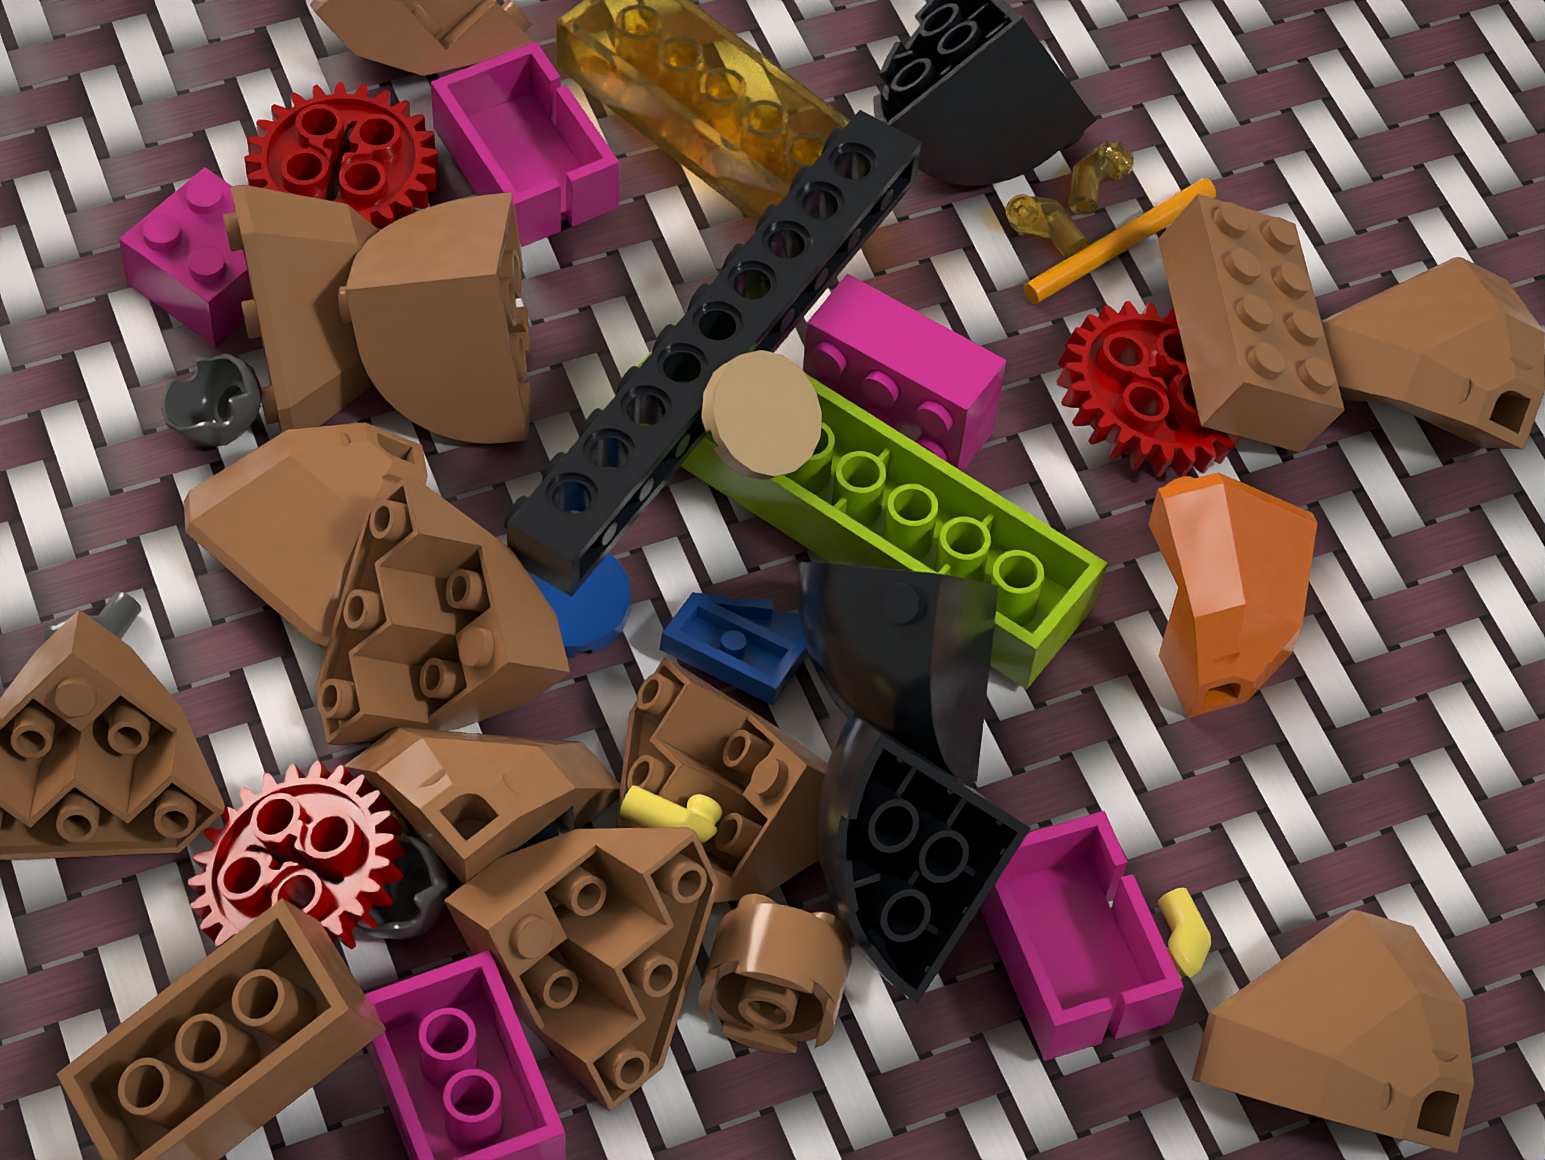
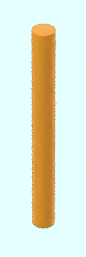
M1207 178L1200 179L1023 285L1026 298L1034 305L1040 303L1169 226L1197 194L1214 199L1216 197V189L1213 183Z

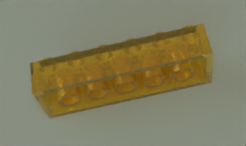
M584 0L556 21L557 68L756 223L759 222L760 217L772 203L779 205L787 196L797 172L804 165L812 166L822 155L823 147L832 131L839 126L845 128L851 121L691 0Z

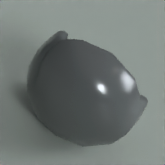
M228 353L212 357L211 359L206 357L197 358V371L192 377L181 380L172 378L166 385L161 406L165 424L199 445L207 447L226 446L235 441L248 430L261 407L262 390L254 368Z
M414 836L398 838L399 842L405 847L406 854L391 862L403 874V878L400 881L383 885L382 889L393 900L391 906L373 905L368 913L374 918L378 926L373 930L357 925L356 927L364 934L385 939L412 940L430 930L445 911L446 904L444 899L451 895L452 878L449 869L424 839Z

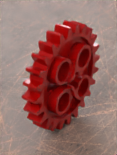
M337 82L334 94L326 95L318 85H314L312 90L313 99L307 101L297 93H291L292 108L288 110L276 104L272 105L273 121L258 119L256 122L258 136L248 137L247 139L249 155L244 156L248 186L330 201L335 193L334 176L339 175V190L334 202L348 204L380 230L392 224L395 219L399 220L414 213L413 207L426 209L428 207V192L436 191L437 188L436 172H439L438 150L435 149L434 132L426 131L424 115L419 114L410 117V102L407 100L391 106L390 91L386 89L375 98L368 97L367 84L364 83L358 87L355 94H347L343 82ZM350 128H354L349 137L350 152L345 153L347 133Z
M1125 301L1119 313L1109 305H1106L1098 317L1088 314L1081 327L1074 329L1057 364L1063 368L1056 381L1057 385L1068 389L1061 403L1062 406L1079 408L1072 424L1074 426L1090 425L1094 429L1088 440L1091 445L1104 440L1111 444L1108 455L1109 459L1114 460L1124 452L1130 455V465L1134 471L1139 469L1143 461L1151 463L1156 477H1161L1170 464L1179 477H1185L1192 466L1203 474L1208 470L1213 461L1221 464L1230 450L1235 448L1241 439L1240 436L1201 426L1173 308L1166 318L1158 316L1157 309L1151 302H1148L1142 314L1137 312L1130 301Z
M316 761L306 777L295 764H291L286 772L285 782L279 784L268 772L263 775L262 792L255 795L252 791L243 787L239 790L243 806L237 811L230 807H224V813L221 816L227 823L222 829L210 828L204 830L203 835L213 844L212 849L193 854L192 859L205 871L188 881V885L200 896L190 904L191 909L203 920L199 927L219 948L280 899H284L319 920L333 944L341 941L352 950L356 947L352 930L357 925L373 930L378 926L374 918L368 913L373 905L391 906L393 900L382 888L384 884L394 883L403 878V874L391 862L406 854L405 847L395 837L403 830V827L391 813L393 807L380 791H375L372 784L362 774L354 778L343 765H339L331 774L321 762ZM258 849V850H262V851H266V852L272 853V855H273L277 860H279L280 862H282L283 865L280 866V865H279L269 854H267V853H263V852L258 853V852H253V851H255V850ZM313 867L319 873V875L325 880L333 882L332 880L342 883L335 885L323 881L316 873H314L310 869Z

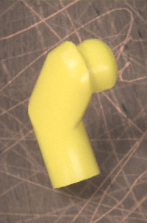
M633 785L623 800L619 815L644 828L688 827L694 830L700 842L704 843L717 833L718 830L715 824L722 816V809L715 800L705 795L697 794L691 796L687 802V807L684 808Z
M1183 887L1166 893L1157 903L1172 931L1168 940V947L1166 948L1181 980L1186 975L1189 978H1193L1201 971L1211 947L1210 933L1187 888Z

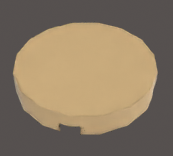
M764 350L738 355L713 372L703 393L702 420L706 433L711 431L713 440L718 446L713 449L724 464L741 476L759 480L775 478L795 472L812 457L821 436L822 412L817 393L803 370L784 355Z

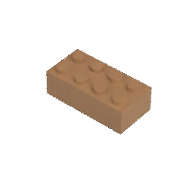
M1197 194L1158 238L1201 426L1301 453L1345 409L1296 224L1280 217H1272L1240 207L1231 202H1223Z
M280 899L56 1075L103 1160H219L378 1037L386 1028L320 921L286 900Z

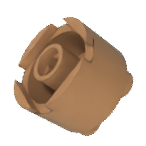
M749 894L741 897L737 908L727 913L719 923L698 993L700 1011L707 1019L709 1010H711L723 1020L721 1033L742 1045L757 1050L780 1054L796 1053L799 1042L816 1039L814 1049L824 1045L833 1034L852 962V953L844 938L845 930L840 920L836 916L825 912L811 914L794 907L779 905L764 895Z

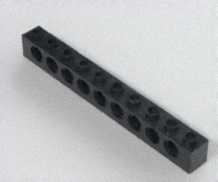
M862 110L857 112L845 128L839 126L832 131L823 147L822 155L812 166L804 165L797 172L790 186L789 193L779 205L772 203L766 208L759 219L756 232L745 245L738 243L731 249L724 261L722 272L710 285L704 283L696 290L688 305L687 313L675 326L668 324L660 332L654 343L651 355L640 368L632 366L622 377L616 391V396L604 410L597 408L588 416L582 426L579 439L567 453L563 451L558 452L551 459L545 469L540 485L529 497L523 495L512 505L504 522V528L507 530V546L513 550L528 572L571 597L577 592L707 435L702 420L703 393L713 372L738 355L759 350L774 353L916 182L921 141ZM603 467H615L616 469H603ZM570 510H574V511H579L580 513H577V514H567V513H563V512H565V511H570Z

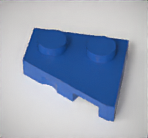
M692 592L662 632L659 650L771 705L775 703L809 655L802 633L799 613L773 611V600L755 598L731 600L723 595Z

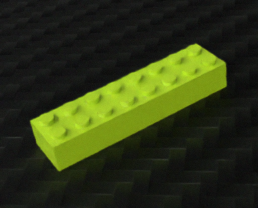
M652 351L644 358V360L637 367L640 368V366L645 362V360L651 355ZM806 373L805 375L816 390L822 412L821 436L812 457L795 472L767 480L741 476L724 464L713 448L718 446L713 440L711 431L707 433L681 465V467L832 564L940 573L998 585L990 666L1026 690L1098 603L1108 564L1106 561Z

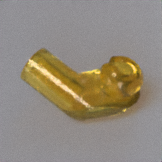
M1104 141L1074 165L1068 205L1071 211L1079 215L1094 213L1098 206L1100 181L1107 175L1114 180L1123 179V174L1129 175L1132 171L1134 156L1130 151L1124 149V145L1121 142Z
M1020 194L1012 197L1007 203L1006 216L1014 230L1021 234L1051 239L1065 259L1089 246V240L1058 201Z

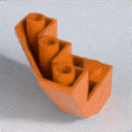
M1219 472L1199 478L1190 476L1180 477L1169 482L1164 487L1158 488L1148 526L1178 586L1158 656L1189 719L1247 702L1293 653L1303 625L1317 521L1313 513Z

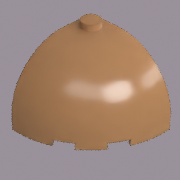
M512 192L474 196L438 204L393 222L373 235L360 248L354 258L347 285L339 287L338 300L342 321L344 324H353L361 361L377 390L386 401L410 421L433 433L454 440L483 444L528 441L531 387L529 383L519 384V382L526 381L527 378L526 356L530 355L527 306L516 307V299L521 298L522 295L520 269H523V259Z

